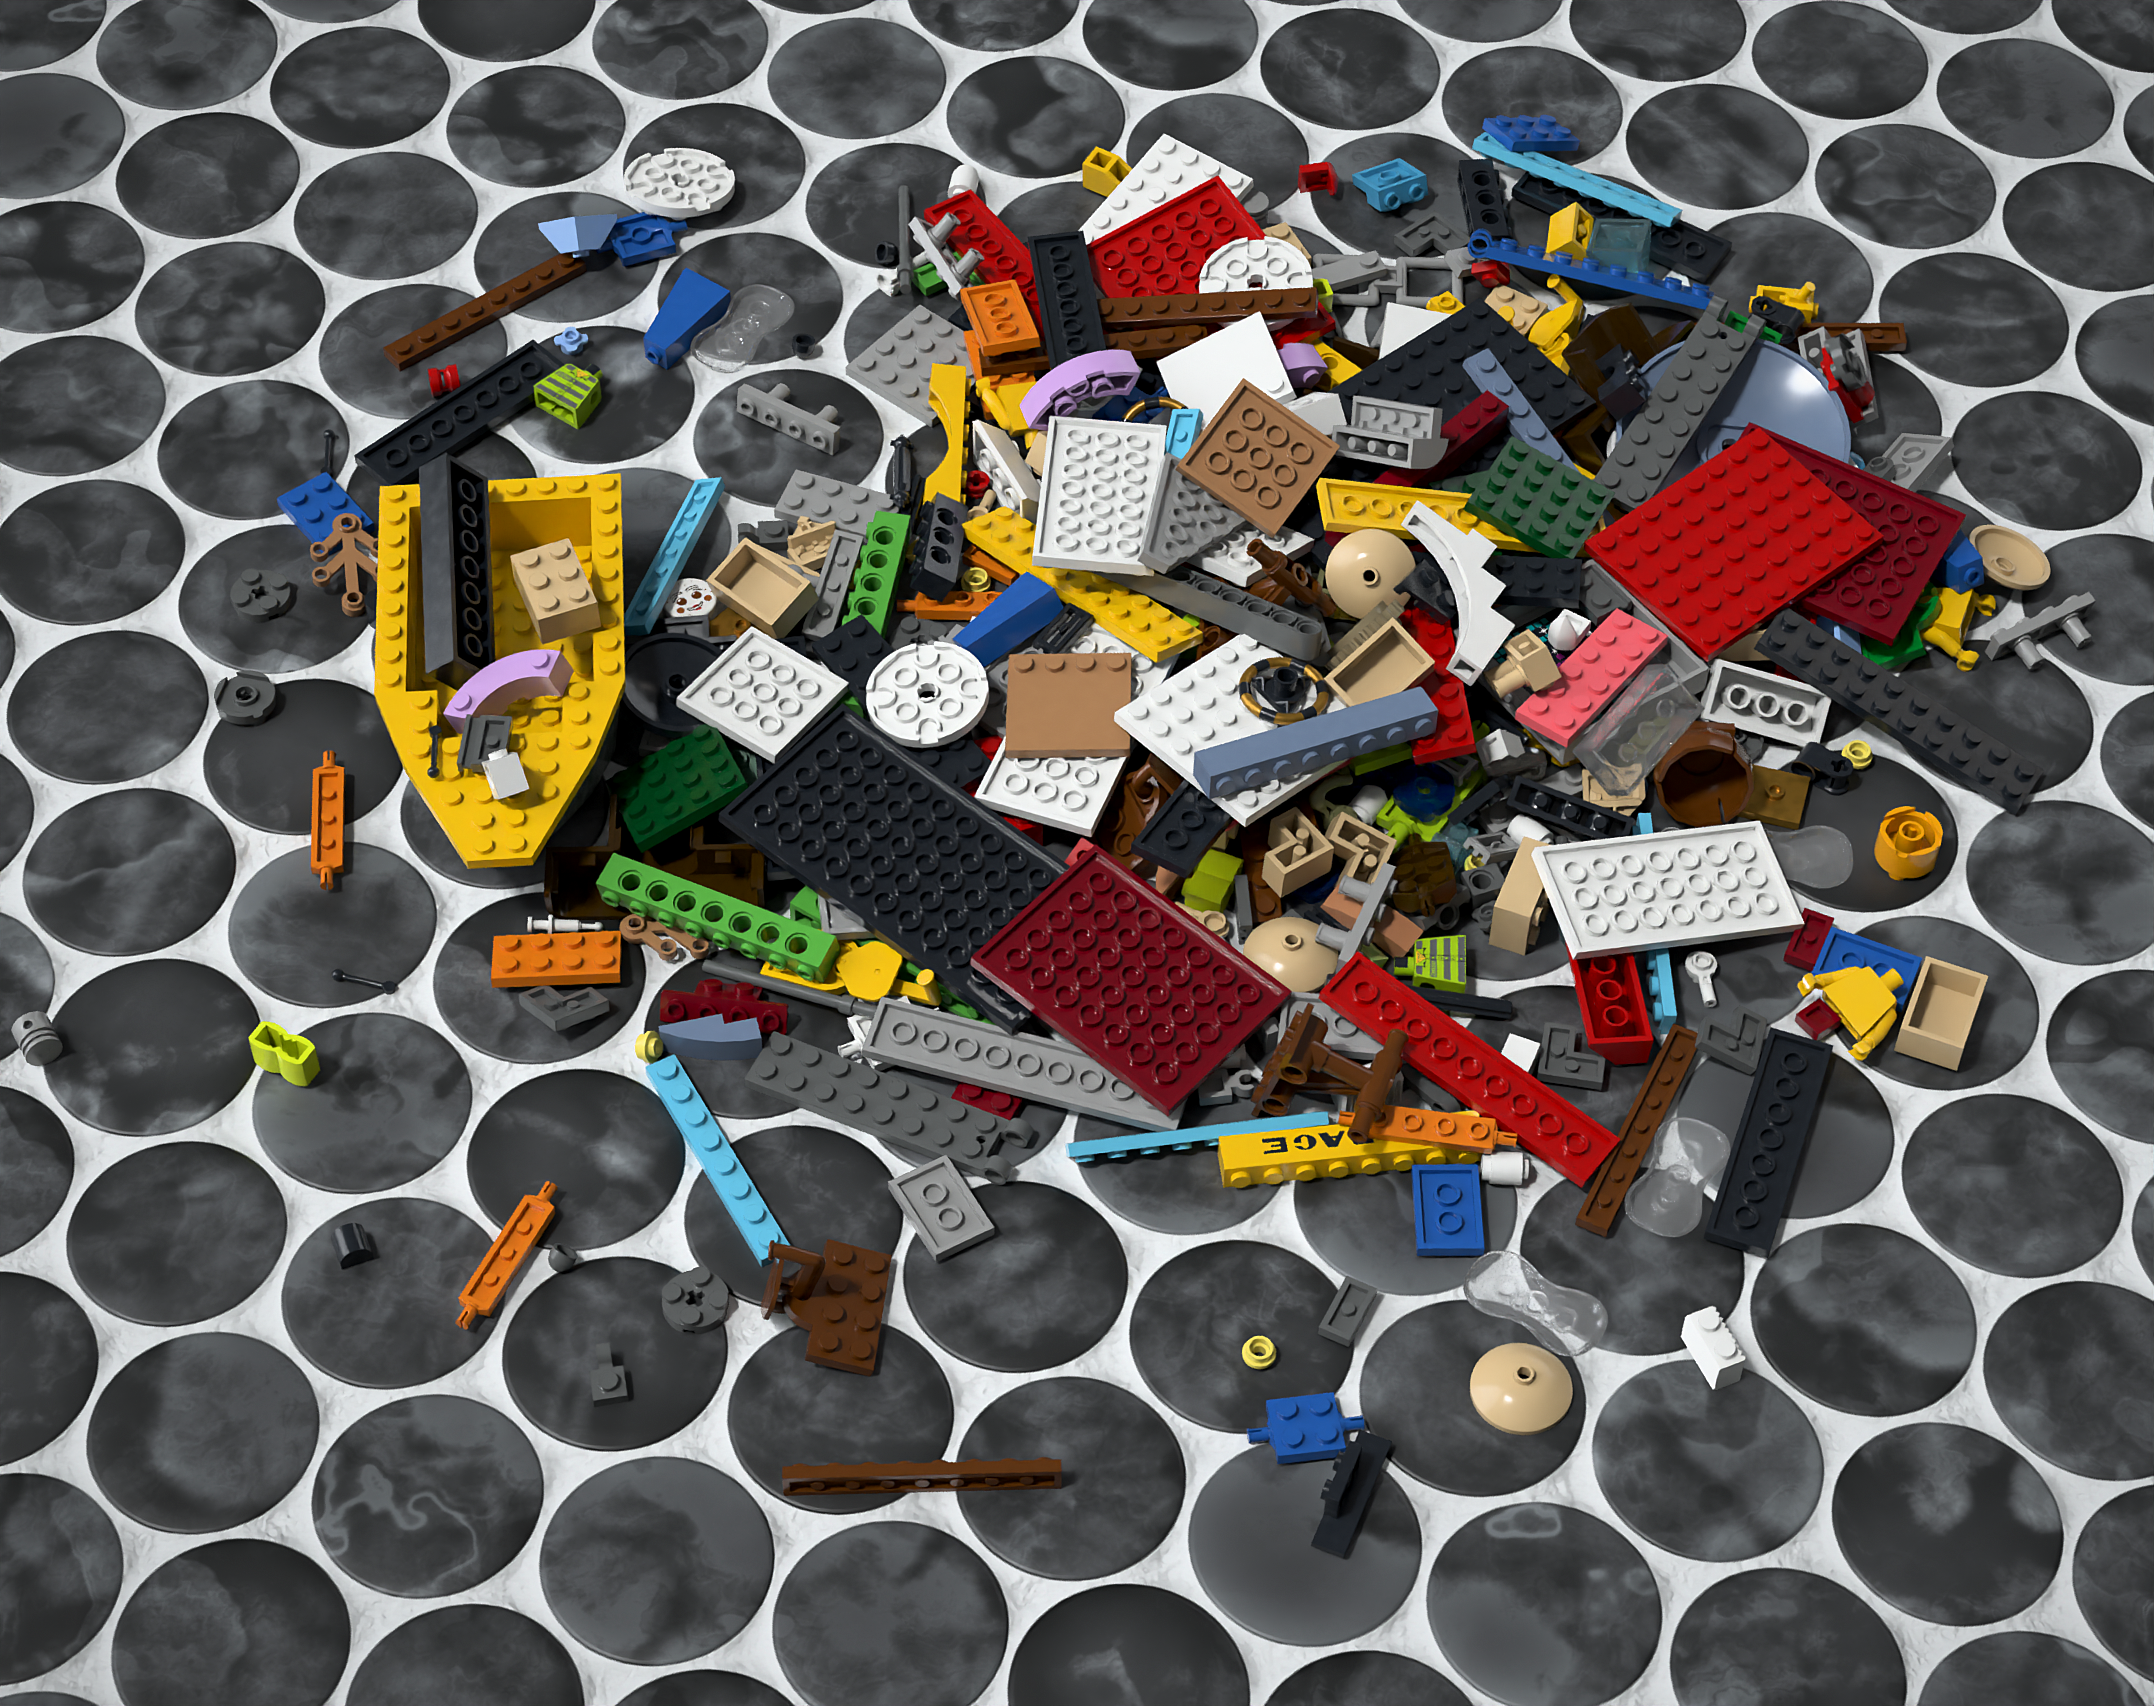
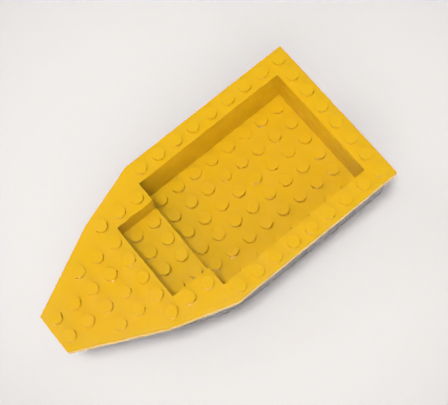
M621 473L488 480L496 661L524 651L557 650L562 652L574 670L562 697L540 696L528 700L523 697L507 706L508 710L501 715L512 716L513 729L508 753L517 752L529 786L528 790L502 799H494L484 772H472V769L458 771L457 759L463 734L457 733L443 715L449 702L458 691L426 674L419 484L380 486L375 700L406 774L468 869L533 865L547 841L593 794L615 753L620 701L626 688ZM569 538L597 600L601 627L542 645L514 580L510 556ZM436 725L440 726L442 730V736L438 738L437 767L440 770V774L437 778H430L427 774L428 768L431 767L432 738L429 734V728Z

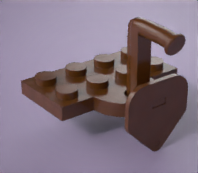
M1153 752L1150 753L1146 764L1138 771L1127 775L1124 770L1092 837H1089L1092 844L1098 845L1137 875L1151 862L1131 853V843L1185 780L1184 777Z
M827 1239L824 1245L823 1256H821L817 1252L775 1243L774 1240H771L768 1248V1259L772 1261L775 1258L761 1303L762 1318L769 1320L772 1312L787 1314L797 1326L810 1331L805 1361L870 1377L874 1371L892 1255ZM784 1260L802 1264L801 1268L790 1278L782 1276Z

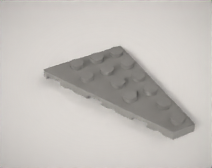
M1168 452L1161 461L1137 559L1138 562L1144 564L1147 568L1157 570L1163 574H1166L1250 523L1175 469L1182 459Z

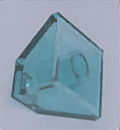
M1596 218L1586 249V256L1599 260V265L1609 268L1611 264H1618L1627 267V272L1638 274V270L1647 271L1650 254L1651 219Z

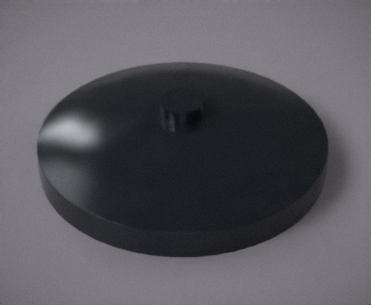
M661 633L642 639L625 653L626 688L620 701L622 709L636 724L654 734L679 739L692 734L695 728L706 723L677 707L676 698L716 661L723 652L702 638L684 633Z

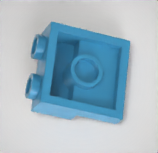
M1401 158L1352 174L1353 185L1364 191L1367 196V203L1380 212L1397 209L1401 204L1414 203L1429 195L1426 174Z

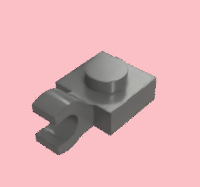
M787 520L758 521V528L749 523L738 524V544L746 537L753 543L770 551L788 550Z
M609 1342L596 1344L599 1369L589 1371L594 1407L628 1402L623 1365L613 1367Z

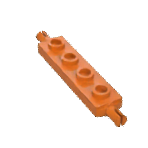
M918 591L915 600L897 599V612H915L917 619L971 620L972 616L977 617L1003 592L950 591L944 600L940 602Z
M327 750L323 753V766L313 769L312 874H321L320 888L323 890H327V885L329 890L333 888V874L344 872L346 775L344 767L335 765L336 753L331 750L330 759Z
M1383 1105L1382 1117L1373 1123L1368 1135L1370 1139L1492 1154L1496 1144L1516 1147L1517 1133L1498 1131L1496 1119L1392 1105ZM1340 1110L1338 1124L1351 1125L1355 1113Z
M546 1181L537 1196L525 1195L469 1280L458 1297L460 1305L464 1307V1310L455 1321L460 1328L463 1326V1329L467 1330L477 1314L488 1317L492 1314L555 1215V1208L549 1202L558 1190L554 1183L550 1185V1181Z

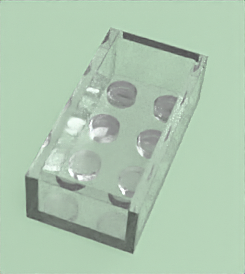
M1669 664L1647 665L1572 752L1609 796H1630L1705 708Z

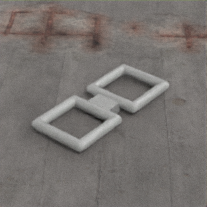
M1315 254L1313 256V268L1358 255ZM1399 257L1396 260V266L1385 265L1387 268L1386 276L1368 281V295L1333 294L1332 305L1377 306L1379 304V293L1396 294V304L1426 308L1428 301L1433 297L1407 296V268L1452 269L1443 258ZM1452 271V295L1463 304V277L1457 278Z

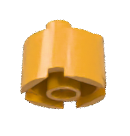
M1903 806L1895 808L1885 815L1879 828L1874 854L1879 865L1888 872L1892 879L1900 881L1905 878H1917L1924 876L1934 869L1942 842L1943 830L1940 822L1931 813L1926 811L1923 814L1915 811L1916 807Z

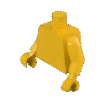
M989 377L977 380L976 395L978 398L982 397L999 426L1004 430H1008L1010 437L1024 436L1026 450H1030L1038 431L1044 430L1029 428L1019 405L1038 381L999 386L995 393L990 389Z
M1949 587L1936 588L1938 594L1935 596H1939L1941 600V609L1938 617L1928 627L1920 631L1921 638L1941 647L1951 657H1956L1958 659L1957 667L1961 671H1970L1979 655L1977 652L1961 649L1975 607H1978V610L1983 615L1992 616V609L1995 610L1996 606L1995 598L1989 594L1979 597V594L1974 592L1973 588L1960 594ZM1924 596L1920 599L1919 603H1926L1934 596Z
M1854 966L1818 974L1815 977L1812 973H1808L1797 986L1803 997L1808 996L1814 989L1823 990V1000L1842 1018L1841 1022L1858 1042L1852 1046V1050L1847 1052L1858 1061H1863L1871 1053L1872 1049L1885 1038L1897 1018L1895 1011L1897 1000L1891 992L1904 984V981L1893 968L1881 977H1878L1869 966L1863 969Z

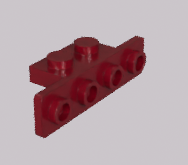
M706 979L699 981L694 993L664 989L661 992L660 1020L677 1023L722 1014L724 1024L757 1018L760 1033L772 1034L775 1031L785 1035L788 1026L789 1006L786 1003L762 1001L763 988L754 987L751 983L727 984L722 983L718 979Z

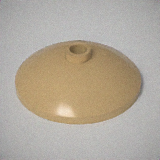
M1982 525L1975 528L1968 537V540L1983 557V573L1991 581L2014 590H2033L2040 588L2048 580L2051 569L2047 557L2035 543L2024 535L2003 526Z
M1380 529L1359 530L1347 535L1332 550L1325 572L1327 588L1339 608L1353 617L1363 619L1382 600L1387 606L1395 599L1402 606L1408 602L1411 597L1408 593L1404 592L1399 595L1393 588L1416 566V563L1407 545L1394 534ZM1366 570H1372L1375 573L1373 581H1367L1364 578Z
M1281 917L1264 922L1250 933L1243 948L1244 956L1293 992L1315 993L1325 986L1327 974L1336 973L1338 961L1337 949L1320 942H1315V936L1320 925L1297 917Z
M1510 1343L1488 1351L1479 1359L1471 1375L1470 1395L1477 1412L1490 1425L1511 1434L1533 1435L1551 1429L1564 1418L1571 1404L1573 1387L1566 1367L1551 1352L1532 1344ZM1518 1375H1526L1529 1378L1522 1379Z

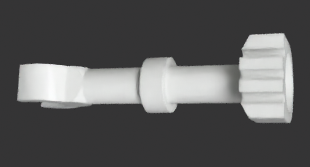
M925 250L916 257H911V264L914 270L930 262L925 257ZM897 268L893 271L883 269L876 274V283L883 292L890 297L898 293L900 280L897 278Z

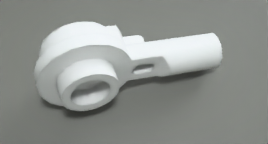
M1694 951L1687 956L1685 968L1693 982L1699 983L1704 1006L1713 1007L1717 1004L1711 978L1717 969V961L1713 955L1706 951Z

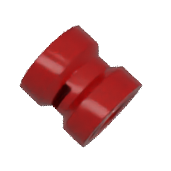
M456 364L447 365L445 369L441 370L438 368L427 369L433 397L440 396L443 392H452L460 387ZM441 375H443L445 386L442 384Z

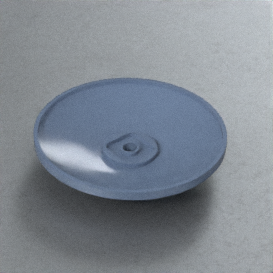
M1759 338L1656 495L1724 451L1722 446L1736 443L1749 422L1848 464L1851 450V433L1849 421L1836 391L1828 390L1829 381L1807 360L1783 346ZM1685 341L1660 352L1640 369L1643 373L1641 380L1646 387L1643 389L1645 400H1647ZM1645 402L1619 421H1616V445Z

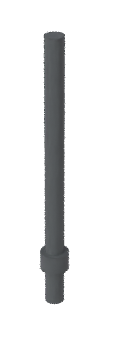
M902 185L898 189L900 264L897 266V278L900 280V291L907 294L911 291L914 267L911 264L910 226L908 225L910 223L909 187Z
M708 959L704 961L702 966L704 972L740 982L751 983L754 986L837 1008L840 1013L850 1016L858 1014L874 1018L878 1007L860 1002L858 998L850 995H834Z

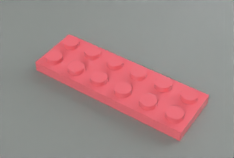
M1616 608L1558 667L1562 677L1556 680L1550 688L1534 692L1516 710L1515 720L1567 748L1667 644L1668 635Z

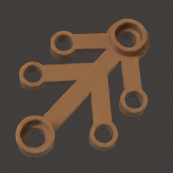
M344 513L334 519L332 523L333 532L323 542H315L310 547L312 560L323 562L328 558V552L341 541L343 542V549L325 567H317L313 570L312 581L317 587H326L330 583L331 578L345 565L347 592L342 597V610L350 617H358L365 612L366 607L364 602L365 596L359 592L357 565L371 574L377 582L378 563H375L357 550L354 540L370 549L372 556L378 558V550L375 549L378 546V538L374 539L362 530V522L359 517L351 513ZM316 550L324 551L322 554L315 553ZM318 575L326 576V578L324 579H318L316 577ZM356 599L358 601L350 602L349 600Z
M660 897L657 901H661L666 897ZM689 907L685 909L684 912L690 911L694 907ZM632 914L625 917L620 923L621 936L628 943L641 944L644 942L655 950L662 960L670 961L677 956L675 941L689 950L691 956L696 959H703L709 954V944L705 938H694L687 934L684 929L676 926L672 928L666 927L655 920V918L647 915L639 917ZM721 917L715 918L711 922H717ZM655 933H666L675 941L671 939L661 940ZM698 946L704 947L701 950L695 949ZM665 948H671V949H672L671 951H668V952L663 951Z

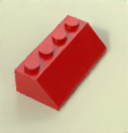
M1565 943L1589 1048L1615 1065L1647 1063L1653 1044V1036L1633 952L1573 960L1567 943Z

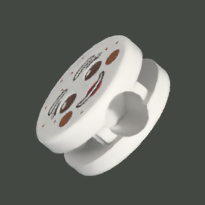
M695 578L676 581L663 606V618L708 614L711 621L718 615L717 597L712 593L707 582Z

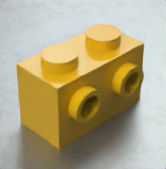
M1577 202L1550 216L1546 252L1556 255V251H1563L1573 254L1572 259L1583 261L1584 257L1590 256L1594 218Z

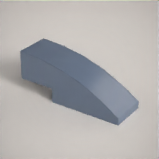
M722 1014L658 1026L659 1036L663 1042V1051L681 1056L707 1060H743L757 1058L762 1051V1038L757 1018L724 1024Z

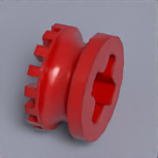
M979 470L968 472L964 493L968 497L971 496V499L974 497L982 499L986 491L990 490L989 476ZM975 482H976V483L979 482V486H973V485H974Z

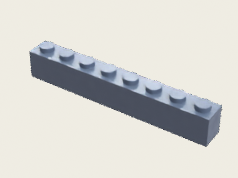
M1421 686L1196 751L1194 752L1193 776L1208 799L1228 795L1265 782L1285 778L1436 733L1438 709Z

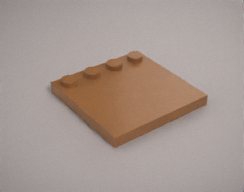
M1243 378L1179 462L1175 470L1268 536L1274 538L1339 450L1340 445Z
M1131 653L1009 654L1005 739L1006 758L1130 757L1131 735L1114 722V715L1116 711L1131 703Z

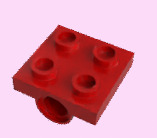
M1825 347L1822 348L1823 361L1820 364L1823 373L1829 381L1828 390L1836 391L1846 414L1853 423L1863 420L1862 407L1868 405L1875 396L1873 387L1866 381L1864 383L1865 386L1848 392L1843 380L1837 381L1834 378L1830 369V365L1834 362Z

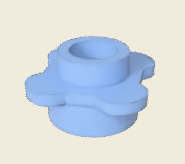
M567 327L560 336L554 338L555 345L560 346L561 351L567 355L580 353L583 349V344L588 342V336L580 334L575 327Z

